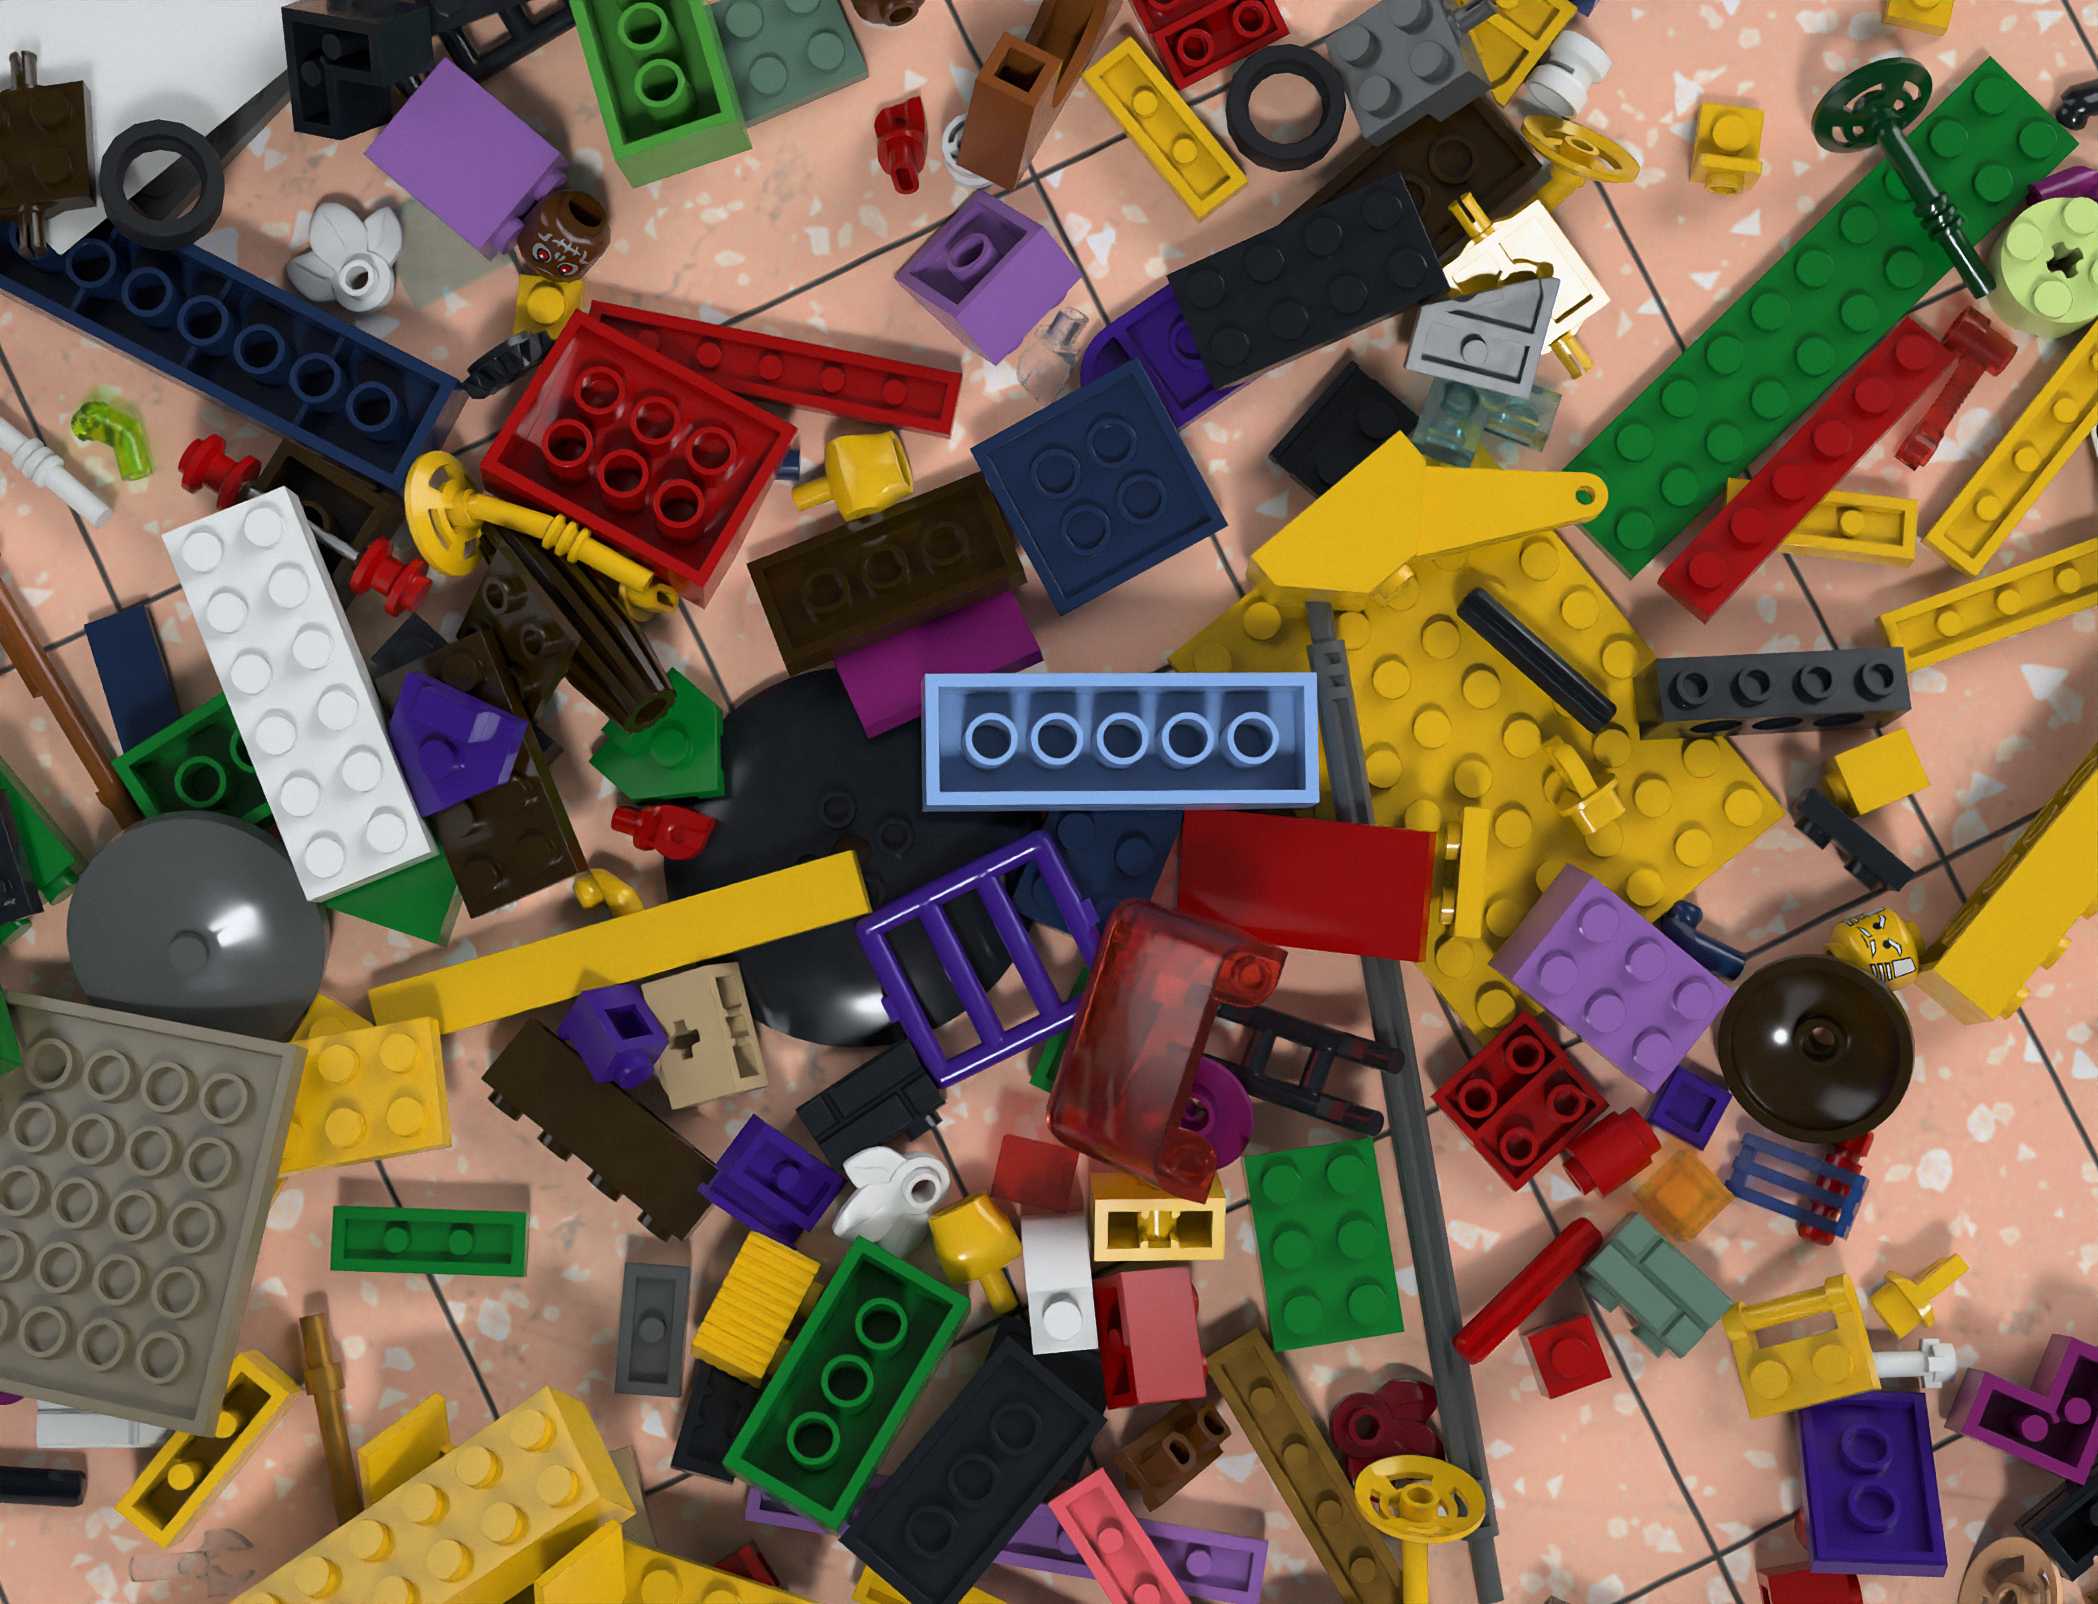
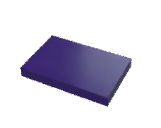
M1871 1391L1793 1411L1810 1573L1944 1577L1948 1562L1925 1393Z

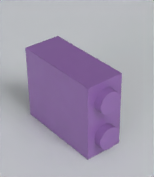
M447 57L441 60L363 153L381 171L490 262L498 252L505 255L517 245V236L524 227L523 219L545 195L555 189H563L565 187L568 177L564 174L571 167L569 162L556 148Z

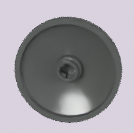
M167 812L136 822L119 832L98 851L82 873L74 889L67 915L66 934L71 964L80 986L93 1006L275 1041L285 1034L308 1009L320 987L329 958L330 929L324 902L307 901L286 846L268 832L249 822L216 812Z

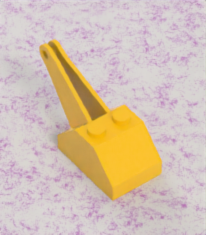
M1399 430L1250 556L1245 577L1269 605L1306 608L1305 602L1319 601L1331 603L1333 610L1360 612L1373 601L1381 609L1409 585L1408 581L1415 575L1410 566L1553 529L1590 522L1605 508L1608 501V490L1601 478L1587 472L1425 466L1426 459L1403 432ZM1584 491L1588 493L1591 503L1588 505L1579 503L1576 499V492Z

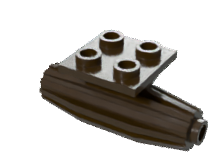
M486 521L481 530L482 535L479 539L481 544L478 545V548L488 569L455 637L460 640L480 630L493 629L531 726L538 725L557 686L564 677L577 691L628 734L632 732L640 733L644 729L654 726L659 719H663L668 714L667 711L670 707H673L675 704L674 698L677 697V693L642 629L594 570L580 560L573 564L567 561V553L562 556L554 554L555 546L549 550L543 548L542 539Z

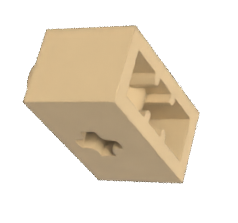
M738 962L706 965L641 985L646 1004L670 1041L659 1057L661 1064L659 1077L664 1091L669 1096L672 1110L703 1105L769 1086Z

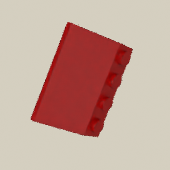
M576 308L479 464L484 490L504 501L552 517H556L560 513L567 517L566 524H569L572 520L579 523L578 531L585 527L592 531L591 538L654 572L653 582L672 587L679 596L705 610L736 558L798 434V428Z

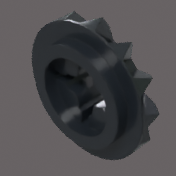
M531 329L524 330L484 354L468 367L467 372L470 376L462 383L465 391L472 399H485L489 395H494L501 389L510 386L516 380L527 375L532 369L542 364L554 345L547 330H542L533 334Z

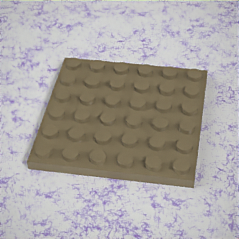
M2 989L23 1065L0 1076V1391L202 1437L214 1438L308 1049L277 1041Z

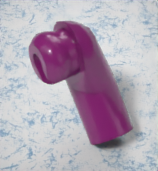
M2085 166L2070 167L2027 185L2030 193L2025 199L2029 207L2047 199L2060 197H2086L2098 204V172Z

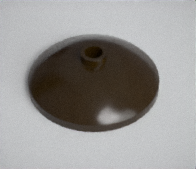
M1800 954L1781 958L1763 966L1739 986L1730 999L1721 1019L1718 1033V1055L1724 1079L1731 1093L1753 1119L1767 1129L1792 1140L1813 1144H1830L1862 1136L1875 1129L1894 1112L1903 1099L1912 1079L1915 1066V1040L1909 1018L1902 1004L1890 988L1873 973L1843 958L1823 954ZM1820 1027L1828 1029L1834 1036V1043L1829 1045L1819 1043L1813 1035V1030Z

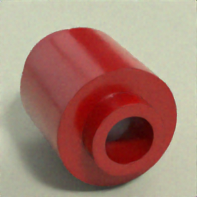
M1629 1107L1620 1115L1616 1111L1611 1112L1564 1146L1570 1159L1564 1162L1562 1167L1572 1183L1584 1196L1594 1190L1600 1198L1604 1199L1653 1163L1651 1156L1662 1149V1146L1641 1115L1633 1107Z

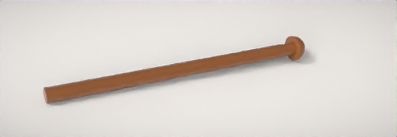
M0 577L1 645L32 697L42 696L97 786L99 791L95 792L101 804L112 812L121 829L124 830L136 822L144 820V816Z

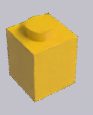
M1905 727L1838 754L1822 763L1826 775L1821 776V785L1826 798L1840 810H1843L1851 819L1931 786Z

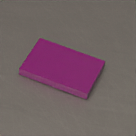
M1010 589L834 659L833 663L867 737L870 739L921 716V681L925 674L1017 673L1044 661Z

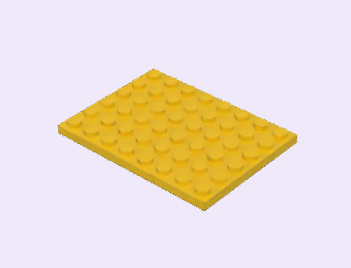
M1463 421L1422 453L1426 459L1425 466L1502 469ZM1553 530L1412 565L1410 569L1415 575L1408 581L1409 585L1381 609L1372 601L1360 612L1333 610L1338 640L1345 641L1376 825L1437 831L1426 961L1413 963L1482 1048L1525 1009L1534 1019L1545 1011L1491 968L1488 963L1567 863L1594 876L1652 924L1672 908L1676 901L1683 899L1787 814L1723 736L1640 741L1633 678L1651 662L1659 658ZM1476 587L1483 588L1616 705L1617 711L1615 716L1601 731L1596 734L1589 732L1457 615L1458 605ZM1254 588L1167 658V661L1177 673H1311L1306 646L1312 645L1307 610L1303 607L1269 605ZM1318 715L1319 803L1309 809L1288 810L1293 816L1337 821ZM1555 735L1561 737L1565 744H1570L1574 748L1591 775L1614 773L1618 779V784L1613 789L1626 810L1619 817L1590 835L1582 836L1571 816L1562 817L1556 811L1558 800L1567 788L1541 747L1543 743ZM1465 806L1491 809L1481 937L1475 942L1448 940L1449 925L1439 924L1442 885L1453 886L1455 862L1454 860H1444L1447 821L1458 822V812Z

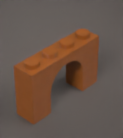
M1043 0L1025 41L1004 31L975 79L956 165L1014 192L1081 78V74L1084 73L1118 15L1123 0Z

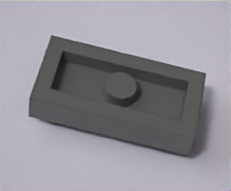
M625 1263L614 1393L675 1398L682 1396L692 1267Z

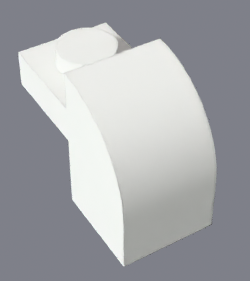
M1085 1209L1021 1216L1022 1247L1033 1355L1097 1349L1098 1339Z

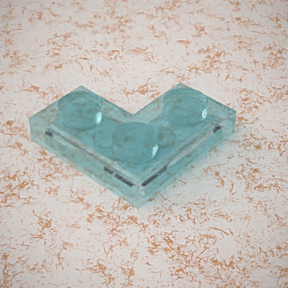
M1434 376L1410 442L1421 454L1462 468L1470 467L1483 431L1504 438L1509 442L1542 452L1549 437L1562 394L1533 384L1528 400Z

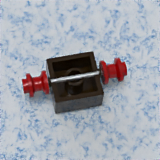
M217 434L210 435L204 441L199 438L195 439L183 453L178 465V471L183 473L181 487L191 494L199 492L204 487L218 495L216 508L219 511L282 486L287 487L298 495L344 612L347 611L356 595L362 596L371 589L386 597L385 612L393 617H398L405 610L414 613L426 599L433 583L431 579L426 577L429 564L420 557H417L406 565L392 556L394 543L391 539L406 516L387 499L298 445L283 438L260 476L262 466L260 460L252 455H248L237 462L225 455L227 442Z

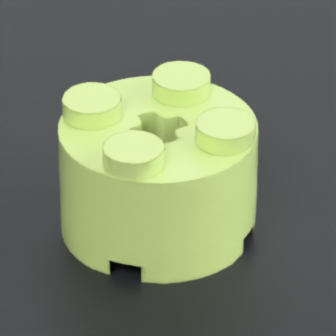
M2060 197L2038 202L2023 211L1998 236L1991 248L1987 265L1985 266L1992 276L1996 288L1987 294L1986 297L1993 311L2005 324L2015 330L2019 328L2025 332L2037 335L2036 337L2058 339L2078 332L2098 316L2097 202L2086 197ZM2050 262L2052 265L2059 264L2063 272L2060 270L2051 273L2046 263Z

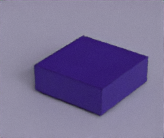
M1677 1065L1662 1084L1644 1120L1692 1148L1704 1151L1733 1094Z

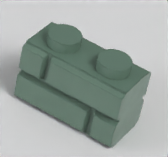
M1630 1211L1606 1236L1602 1245L1579 1266L1589 1277L1582 1286L1584 1290L1609 1313H1612L1619 1305L1637 1322L1629 1332L1657 1358L1665 1351L1678 1359L1686 1356L1708 1329L1712 1328L1734 1303L1637 1211Z

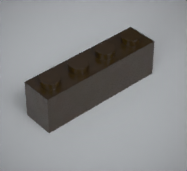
M529 1018L482 1076L481 1079L494 1089L487 1097L492 1104L515 1121H518L525 1114L540 1126L543 1131L537 1139L546 1148L566 1162L573 1154L593 1169L587 1180L611 1200L617 1202L622 1195H625L643 1211L637 1217V1220L662 1241L667 1243L673 1235L680 1241L689 1240L716 1206L697 1190L702 1182L708 1185L719 1171L715 1167L716 1163L625 1089H622L615 1081L597 1084L580 1054L568 1043L561 1041L558 1035L539 1020Z

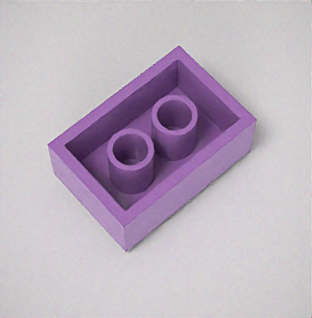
M1569 863L1565 865L1488 963L1491 968L1626 1077L1652 1094L1657 1092L1735 993L1594 876Z

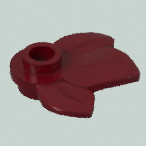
M1407 1378L1392 1379L1374 1394L1366 1392L1351 1393L1343 1397L1335 1405L1329 1419V1432L1336 1447L1346 1454L1347 1479L1353 1488H1355L1357 1477L1361 1471L1373 1462L1383 1458L1398 1455H1419L1446 1462L1445 1451L1441 1441L1434 1430L1425 1425L1438 1406L1436 1390L1433 1386L1422 1381ZM1368 1414L1372 1422L1371 1430L1366 1436L1358 1437L1355 1431L1356 1422L1361 1416ZM1405 1478L1407 1480H1423L1415 1478ZM1396 1480L1390 1481L1395 1488ZM1371 1495L1370 1500L1379 1503V1499Z

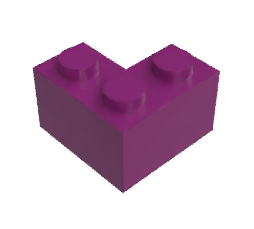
M2052 1333L2029 1390L1986 1371L1968 1367L1944 1428L2062 1479L2084 1485L2098 1452V1348L2071 1336Z

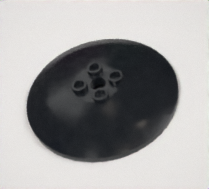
M837 669L816 670L791 677L766 688L746 700L723 719V735H721L720 740L721 769L724 771V796L703 799L693 796L676 798L672 801V805L687 807L712 816L717 820L701 854L689 860H671L664 856L667 896L669 902L835 855L836 847L840 841L850 836H858L865 839L871 847V859L861 872L871 908L874 910L1007 843L1039 829L1042 818L1040 811L922 812L921 716L868 739ZM1024 864L999 876L1010 898ZM975 888L942 904V907L987 994L1013 964V961ZM1019 916L1029 935L1033 921ZM858 917L696 963L698 967L738 962L752 1018L771 1029L793 1038L837 1047H873L894 1044L902 1038L908 1040L899 1020L891 1023L880 1001L886 994L853 930L854 922ZM919 917L884 933L932 1030L942 1027L966 1012Z

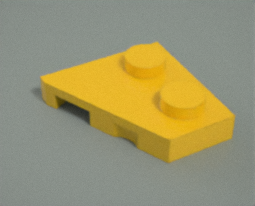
M1470 0L1455 1L1459 8ZM1495 0L1496 6L1499 7V13L1494 14L1469 31L1493 87L1490 89V92L1496 104L1502 109H1505L1550 49L1557 36L1577 13L1578 7L1570 1Z

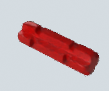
M1872 1131L1852 1140L1831 1143L1836 1148L1833 1154L1827 1153L1809 1198L1813 1206L1811 1211H1804L1798 1226L1799 1236L1821 1246H1829L1833 1243L1840 1226L1836 1218L1838 1213L1844 1214L1863 1168V1166L1858 1164L1861 1157L1867 1158L1874 1140V1133Z

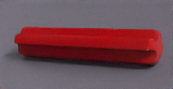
M1581 1217L1572 1221L1453 1337L1451 1343L1455 1351L1471 1365L1482 1362L1602 1245L1603 1236L1601 1232L1587 1218Z

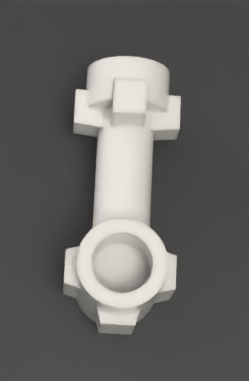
M1938 1338L1919 1339V1350L1872 1351L1879 1378L1920 1377L1922 1388H1942V1382L1955 1381L1957 1363L1952 1343H1939Z

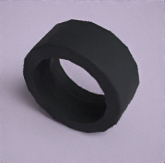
M1294 44L1268 46L1248 57L1233 75L1225 108L1228 133L1239 152L1259 167L1277 172L1303 170L1323 159L1338 140L1346 111L1344 84L1333 65L1316 51ZM1291 73L1304 77L1315 86L1321 97L1323 113L1319 125L1310 136L1297 143L1280 144L1270 141L1257 132L1250 120L1248 104L1251 94L1262 80L1273 74Z
M156 119L134 124L117 135L102 156L99 187L106 216L122 236L141 247L168 251L190 246L210 232L222 212L225 184L219 156L202 134L183 123ZM157 150L177 152L189 159L197 169L201 181L200 197L193 209L181 218L168 221L148 219L136 212L126 200L123 189L125 172L134 159L143 153Z

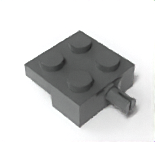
M1382 0L1324 39L1366 141L1375 147H1379L1427 114L1442 122L1493 88L1469 31L1494 14L1499 13V7L1496 6L1495 0H1470L1459 8L1455 0Z

